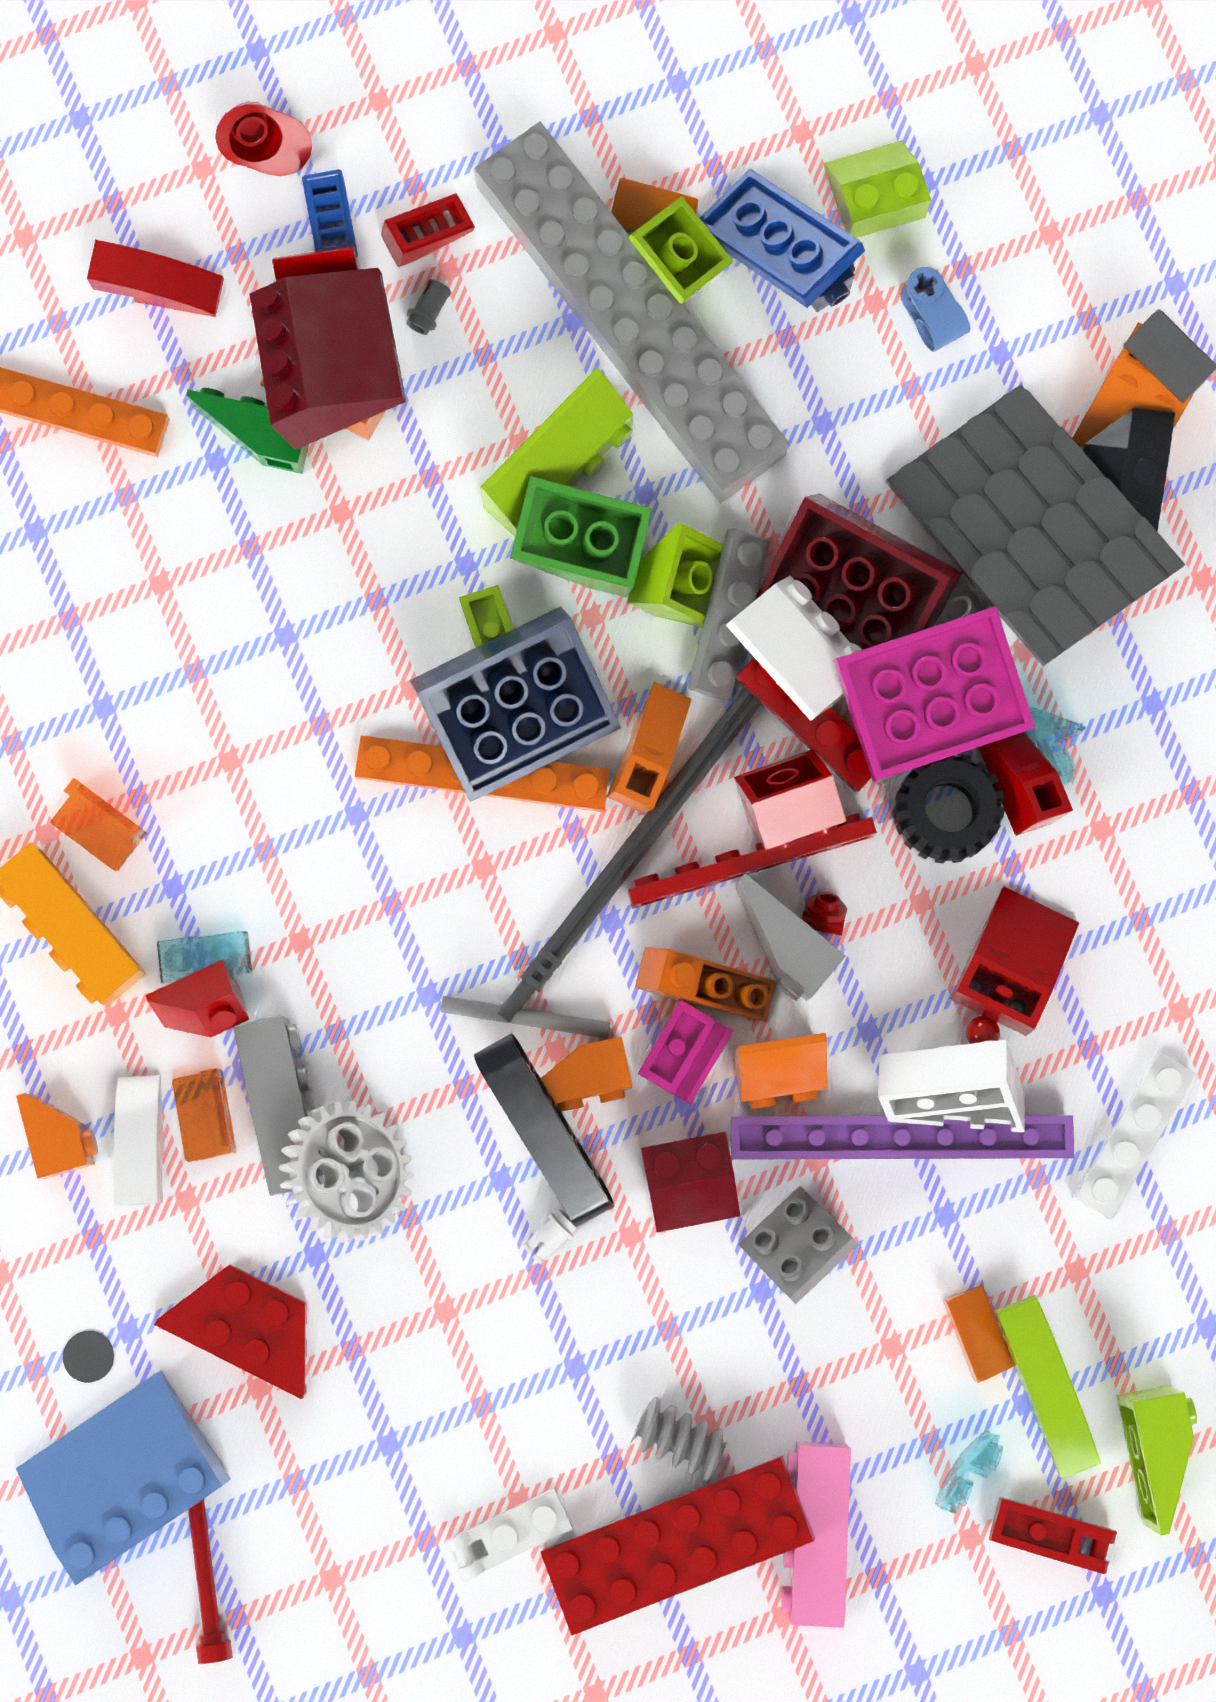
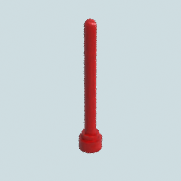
M203 1499L188 1509L203 1629V1635L199 1636L200 1644L196 1645L198 1664H209L232 1659L233 1655L231 1640H226L225 1631L220 1630L205 1501Z

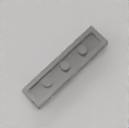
M737 528L726 531L688 689L721 701L731 700L736 681L735 676L738 673L744 645L726 625L755 601L769 541Z

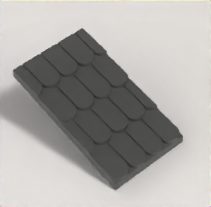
M1021 384L1003 395L984 411L969 419L950 435L938 441L933 447L912 462L904 465L895 474L886 479L885 482L992 607H997L999 616L1043 667L1186 565L1148 520L1139 514L1064 428L1055 422L1036 398Z

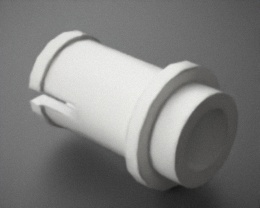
M561 1209L555 1214L550 1212L548 1214L549 1220L527 1242L525 1241L522 1244L524 1249L530 1254L541 1242L544 1243V1246L532 1257L541 1265L567 1238L572 1240L574 1238L573 1232L578 1228Z

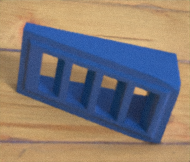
M337 169L302 176L315 251L354 245L357 258V246L342 170ZM340 204L341 209L317 213L318 207ZM339 221H343L344 226L320 230V225ZM341 237H346L347 243L323 247V241Z

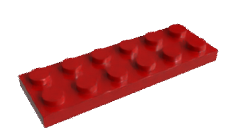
M782 1455L544 1549L540 1553L571 1636L814 1542L815 1536Z

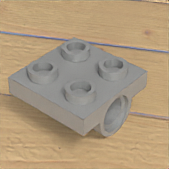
M799 1186L738 1245L773 1283L797 1304L859 1244L816 1200Z

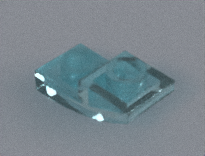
M235 931L208 936L195 935L157 941L160 980L163 984L173 983L222 959L233 976L252 973L248 931Z
M986 1429L964 1449L954 1462L940 1487L934 1503L936 1506L954 1514L957 1513L959 1505L966 1506L973 1487V1481L968 1480L970 1472L987 1478L989 1469L996 1470L999 1465L1003 1445L998 1444L1000 1439L998 1434Z

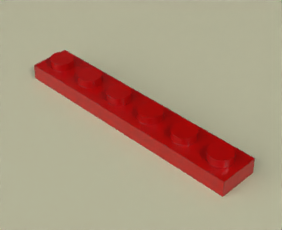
M859 813L845 816L846 822L837 824V827L832 831L821 835H806L796 839L794 844L786 848H770L765 850L762 843L759 842L755 844V852L740 856L739 849L731 850L714 856L716 863L700 868L698 861L674 868L676 875L660 880L658 873L635 879V887L628 889L632 909L744 876L745 873L749 875L873 838L877 833L873 818L869 817L861 820Z

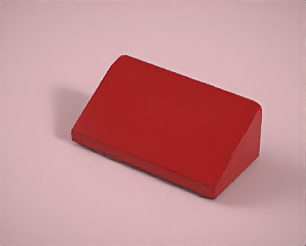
M354 245L272 258L276 281L291 276L358 270Z

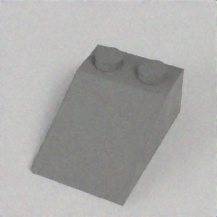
M745 873L740 879L736 891L774 975L781 980L777 987L794 1001L802 997L807 1002L819 990L846 955Z

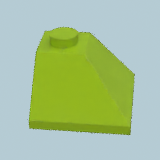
M677 523L640 560L634 588L629 593L627 603L656 617L703 628L723 544L683 523Z

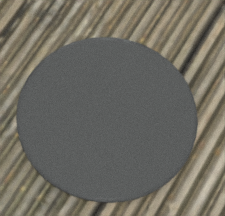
M83 1331L75 1334L67 1342L63 1351V1364L67 1373L75 1380L84 1383H92L104 1378L111 1370L114 1362V1350L110 1341L96 1331Z

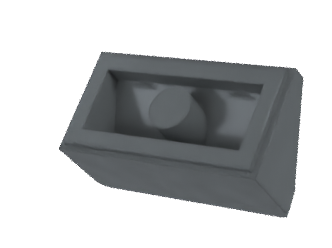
M1157 309L1123 344L1182 404L1216 371V363L1160 309Z

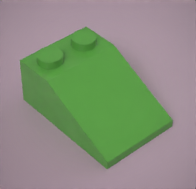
M530 476L510 559L581 586L626 598L634 588L652 508Z

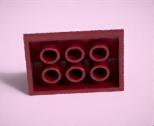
M378 267L285 277L249 293L270 425L295 450L406 402L383 276Z
M818 493L804 497L757 592L756 599L777 582L791 576L794 580L800 581L808 588L812 595V601L822 612H827L835 618L840 627L839 631L850 643H854L864 650L933 627L944 610L963 572Z

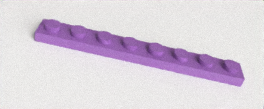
M1025 1115V1133L1012 1132L1011 1124L985 1122L984 1129L970 1128V1121L944 1119L943 1126L888 1122L886 1116L730 1117L731 1160L1074 1158L1073 1115Z

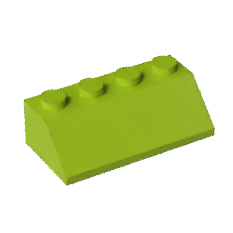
M596 368L480 486L484 509L514 537L530 476L574 487L584 475L588 478L594 475L605 461L602 456L612 446L616 449L621 447L633 433V429L630 428L633 425V412L603 372Z

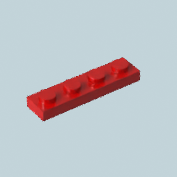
M754 657L735 676L810 750L813 749L822 762L854 792H859L871 779L857 733L831 708L810 721Z

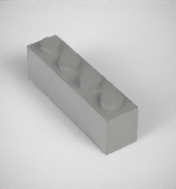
M280 1016L233 1027L269 1196L293 1192L292 1189H285L280 1186L281 1183L290 1179V1173L279 1170V1166L289 1163L291 1159L282 1153L281 1150L284 1147L295 1145L289 1138L288 1133L296 1129L302 1130L298 1120L307 1116L312 1117L311 1111L315 1109V1107L308 1108L304 1091L311 1090L310 1079L306 1066H299L295 1050L302 1048L297 1024L290 1025L288 1018ZM318 1150L319 1155H321L323 1158H325V1157L320 1153V1150ZM317 1168L316 1179L320 1185H323V1173Z

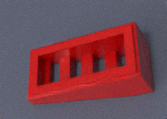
M455 193L384 220L381 236L397 267H402L473 232L475 226L459 196ZM449 211L456 224L455 226H449L443 212ZM429 219H434L440 230L439 232L435 233ZM417 225L419 226L424 236L421 239H419L416 231L414 230V227ZM402 233L404 234L408 243H406V241L404 240Z

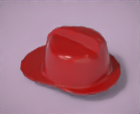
M247 101L236 105L228 112H225L216 128V144L225 159L268 175L281 177L294 174L305 166L311 156L312 141L310 133L303 123L291 115L271 109L259 102Z

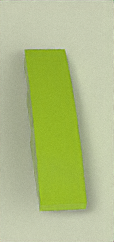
M1032 1295L995 1310L1021 1385L1028 1395L1038 1427L1045 1437L1056 1471L1063 1480L1102 1464L1071 1378L1037 1296Z

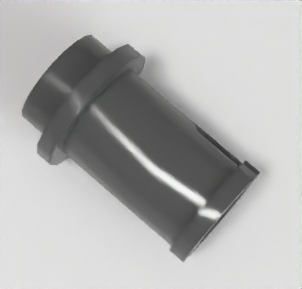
M434 279L428 280L427 286L414 309H408L406 313L408 317L406 324L412 330L422 335H428L430 330H435L437 326L435 320L447 298L452 293L446 285Z

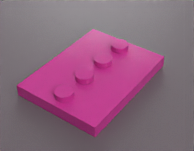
M996 606L833 660L873 782L1035 728Z

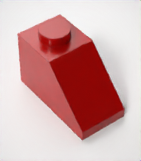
M223 959L145 995L148 1004L164 1028L211 1038L250 1020L240 986Z

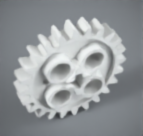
M355 1101L344 1103L342 1107L339 1102H334L326 1105V1109L322 1106L312 1110V1117L307 1116L298 1120L302 1130L296 1129L288 1133L289 1138L295 1145L284 1147L281 1150L282 1153L291 1158L289 1163L279 1166V1170L290 1173V1179L281 1183V1188L292 1189L294 1193L286 1201V1204L293 1205L299 1203L301 1208L295 1218L300 1220L310 1217L311 1221L308 1231L313 1232L323 1228V1239L325 1240L335 1238L338 1235L339 1243L352 1241L353 1238L358 1242L368 1239L369 1235L372 1237L382 1234L383 1226L386 1227L396 1223L392 1213L403 1212L406 1209L399 1198L412 1195V1191L403 1185L404 1180L414 1178V1173L404 1170L403 1164L413 1159L412 1156L401 1155L400 1149L407 1143V1140L400 1139L395 1141L392 1136L398 1126L394 1124L384 1127L383 1123L386 1114L382 1112L371 1117V1105L369 1104L357 1109ZM338 1133L345 1141L344 1151L337 1144ZM318 1150H320V1153H321L325 1158H323L321 1155H319ZM371 1157H372V1158L376 1161V1163H377V1166H378L377 1175H375L374 1172L371 1170V1167H370V1159H371ZM317 1168L324 1175L325 1182L323 1186L316 1179ZM351 1193L356 1196L358 1201L356 1211L350 1204Z

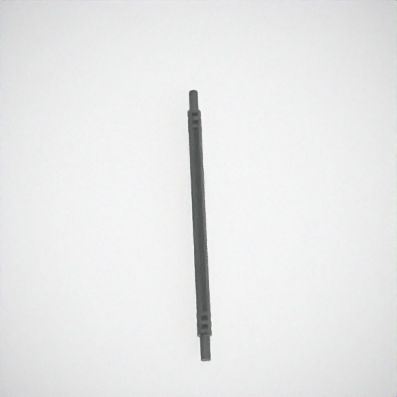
M745 687L658 798L654 809L644 816L545 946L540 949L538 955L520 975L522 981L497 1013L507 1022L511 1023L514 1015L522 1009L535 990L537 992L542 990L544 984L552 977L554 971L559 968L571 949L762 704Z

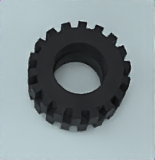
M962 754L961 757H954L953 755L914 768L906 776L896 793V806L893 809V817L897 818V832L899 835L903 834L906 838L904 844L910 850L914 847L919 851L918 856L925 860L930 857L935 859L934 863L944 864L946 861H952V863L962 862L965 858H971L979 853L991 842V839L998 833L1001 827L999 823L1004 817L1005 808L1001 807V801L1005 798L1003 790H998L996 787V783L999 780L994 773L991 776L988 775L985 771L987 766L981 761L978 764L971 762L972 756ZM951 786L966 795L971 804L972 818L964 829L949 832L936 827L930 821L925 811V798L933 788Z

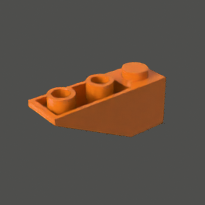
M653 682L606 796L607 798L644 814L654 809L669 773L692 698Z
M645 947L634 988L670 999L682 1000L686 1003L766 1022L776 981L675 950Z
M622 1037L580 1045L541 1077L561 1112L584 1107L582 1099L599 1096L601 1103L625 1099L624 1090L632 1089Z

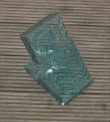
M1031 706L1029 709L1035 728L1025 731V733L1056 769L1063 787L1068 786L1074 780L1072 773L1076 771V768L1068 750H1061L1059 744L1080 735L1086 729V726Z

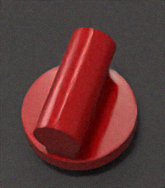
M819 892L806 899L805 910L802 913L801 919L815 931L842 936L847 906L837 895L830 892Z

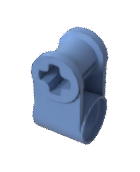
M920 267L910 274L901 292V301L916 325L922 341L930 351L935 352L970 332V322L965 311L955 300L942 275L937 270L931 267ZM916 287L920 290L927 288L930 293L928 295L925 292L917 293L915 289Z

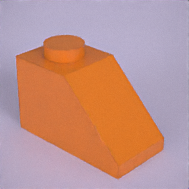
M22 1093L16 1095L37 1179H47L95 1165L93 1155L98 1154V1145L92 1129L86 1130L83 1122L33 1094Z

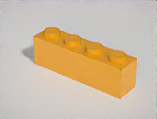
M30 842L0 867V898L10 908L17 905L26 915V918L21 921L37 940L44 937L53 947L48 953L64 972L71 969L80 979V982L75 986L91 1004L98 1001L102 1005L109 1006L147 974L39 846Z

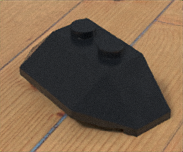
M1132 408L1084 444V453L1103 475L1113 482L1139 514L1145 517L1158 532L1175 413Z

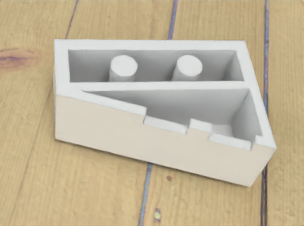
M988 1040L974 1044L941 1046L933 1049L900 1051L880 1055L878 1098L888 1122L943 1126L944 1119L970 1121V1128L984 1129L985 1122L1011 1124L1012 1132L1025 1133V1091L1007 1040Z

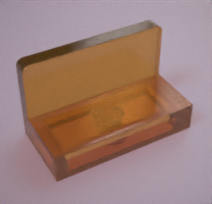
M73 778L63 790L69 795V798L52 818L51 824L109 868L119 871L147 835V832L77 779Z
M214 1068L200 1071V1074L174 1078L172 1085L185 1160L187 1162H194L237 1154L223 1070Z

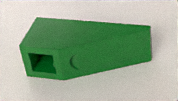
M203 387L200 389V392L187 389L186 396L191 406L262 466L299 474L303 473L309 444L295 450L270 425L268 407L265 406L262 400L249 396H242L240 401L225 398L224 393L212 388Z

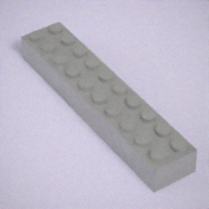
M541 121L474 168L476 187L720 504L786 456L789 445L788 440L686 308L678 302L628 239V233Z

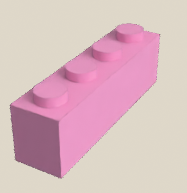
M796 1442L795 1452H788L787 1454L788 1471L791 1478L794 1479V1486L815 1536L814 1542L783 1553V1568H791L790 1586H782L781 1612L789 1613V1621L794 1626L844 1628L851 1448L847 1444Z

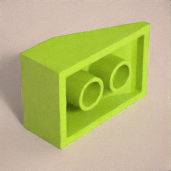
M1167 1385L1116 1395L1143 1525L1161 1536L1170 1534L1194 1439L1192 1425L1197 1424L1194 1402L1191 1397L1186 1398L1184 1391Z

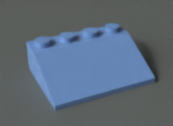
M162 1370L15 1468L52 1550L75 1586L231 1480Z

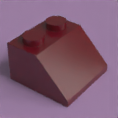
M726 1131L640 1148L657 1233L740 1217L735 1176Z

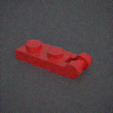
M999 1496L988 1539L1080 1568L1107 1574L1110 1561L1106 1560L1109 1545L1115 1543L1117 1531ZM1083 1536L1093 1539L1089 1554L1079 1552Z

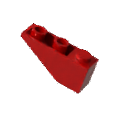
M1025 732L979 747L990 776L994 773L999 780L996 783V787L998 790H1003L1005 799L1001 803L1005 808L1015 837L1049 826L1073 811L1058 772Z

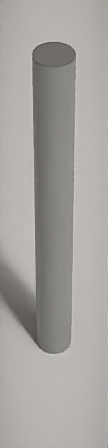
M443 996L441 1013L509 1023L497 1014L502 1005ZM522 1008L514 1015L511 1024L608 1039L611 1022Z

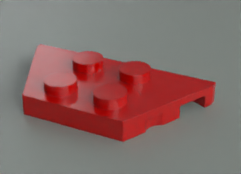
M232 1264L226 1266L160 1316L154 1324L301 1400L307 1392V1384H305L307 1302Z

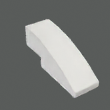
M161 1075L117 1077L114 1117V1206L163 1203L162 1160H164Z

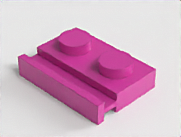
M680 1000L637 1074L691 1105L733 1030Z

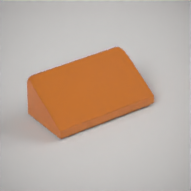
M620 178L611 213L624 230L635 232L681 196H683L695 213L698 210L699 200L692 196Z
M983 1285L943 1299L969 1370L976 1383L985 1381L1015 1366Z

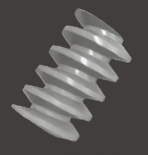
M654 1397L645 1408L630 1443L638 1436L641 1437L640 1451L644 1453L653 1444H656V1459L661 1460L669 1451L672 1452V1467L674 1468L685 1459L688 1460L687 1474L690 1476L700 1467L704 1468L703 1482L707 1484L712 1478L727 1444V1441L723 1444V1430L718 1427L707 1436L708 1423L702 1419L694 1428H691L692 1414L686 1412L676 1421V1406L671 1404L660 1413L661 1399Z

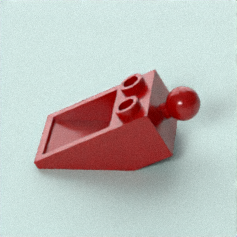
M1005 886L1001 888L949 998L981 1014V1016L973 1018L966 1027V1038L969 1044L988 1040L998 1041L1000 1029L997 1022L1024 1036L1035 1030L1053 992L1079 922ZM974 982L980 983L984 987V995L970 989V985ZM1011 1001L1019 1002L1023 1008L1022 1013L1009 1008V1003Z

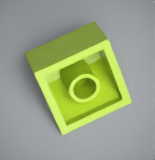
M902 140L824 163L844 229L854 237L859 238L926 218L931 197L918 160Z
M683 196L628 237L680 304L685 303L734 262Z

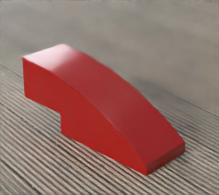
M96 239L87 274V280L93 290L133 297L136 303L216 317L224 281L222 275L170 257Z

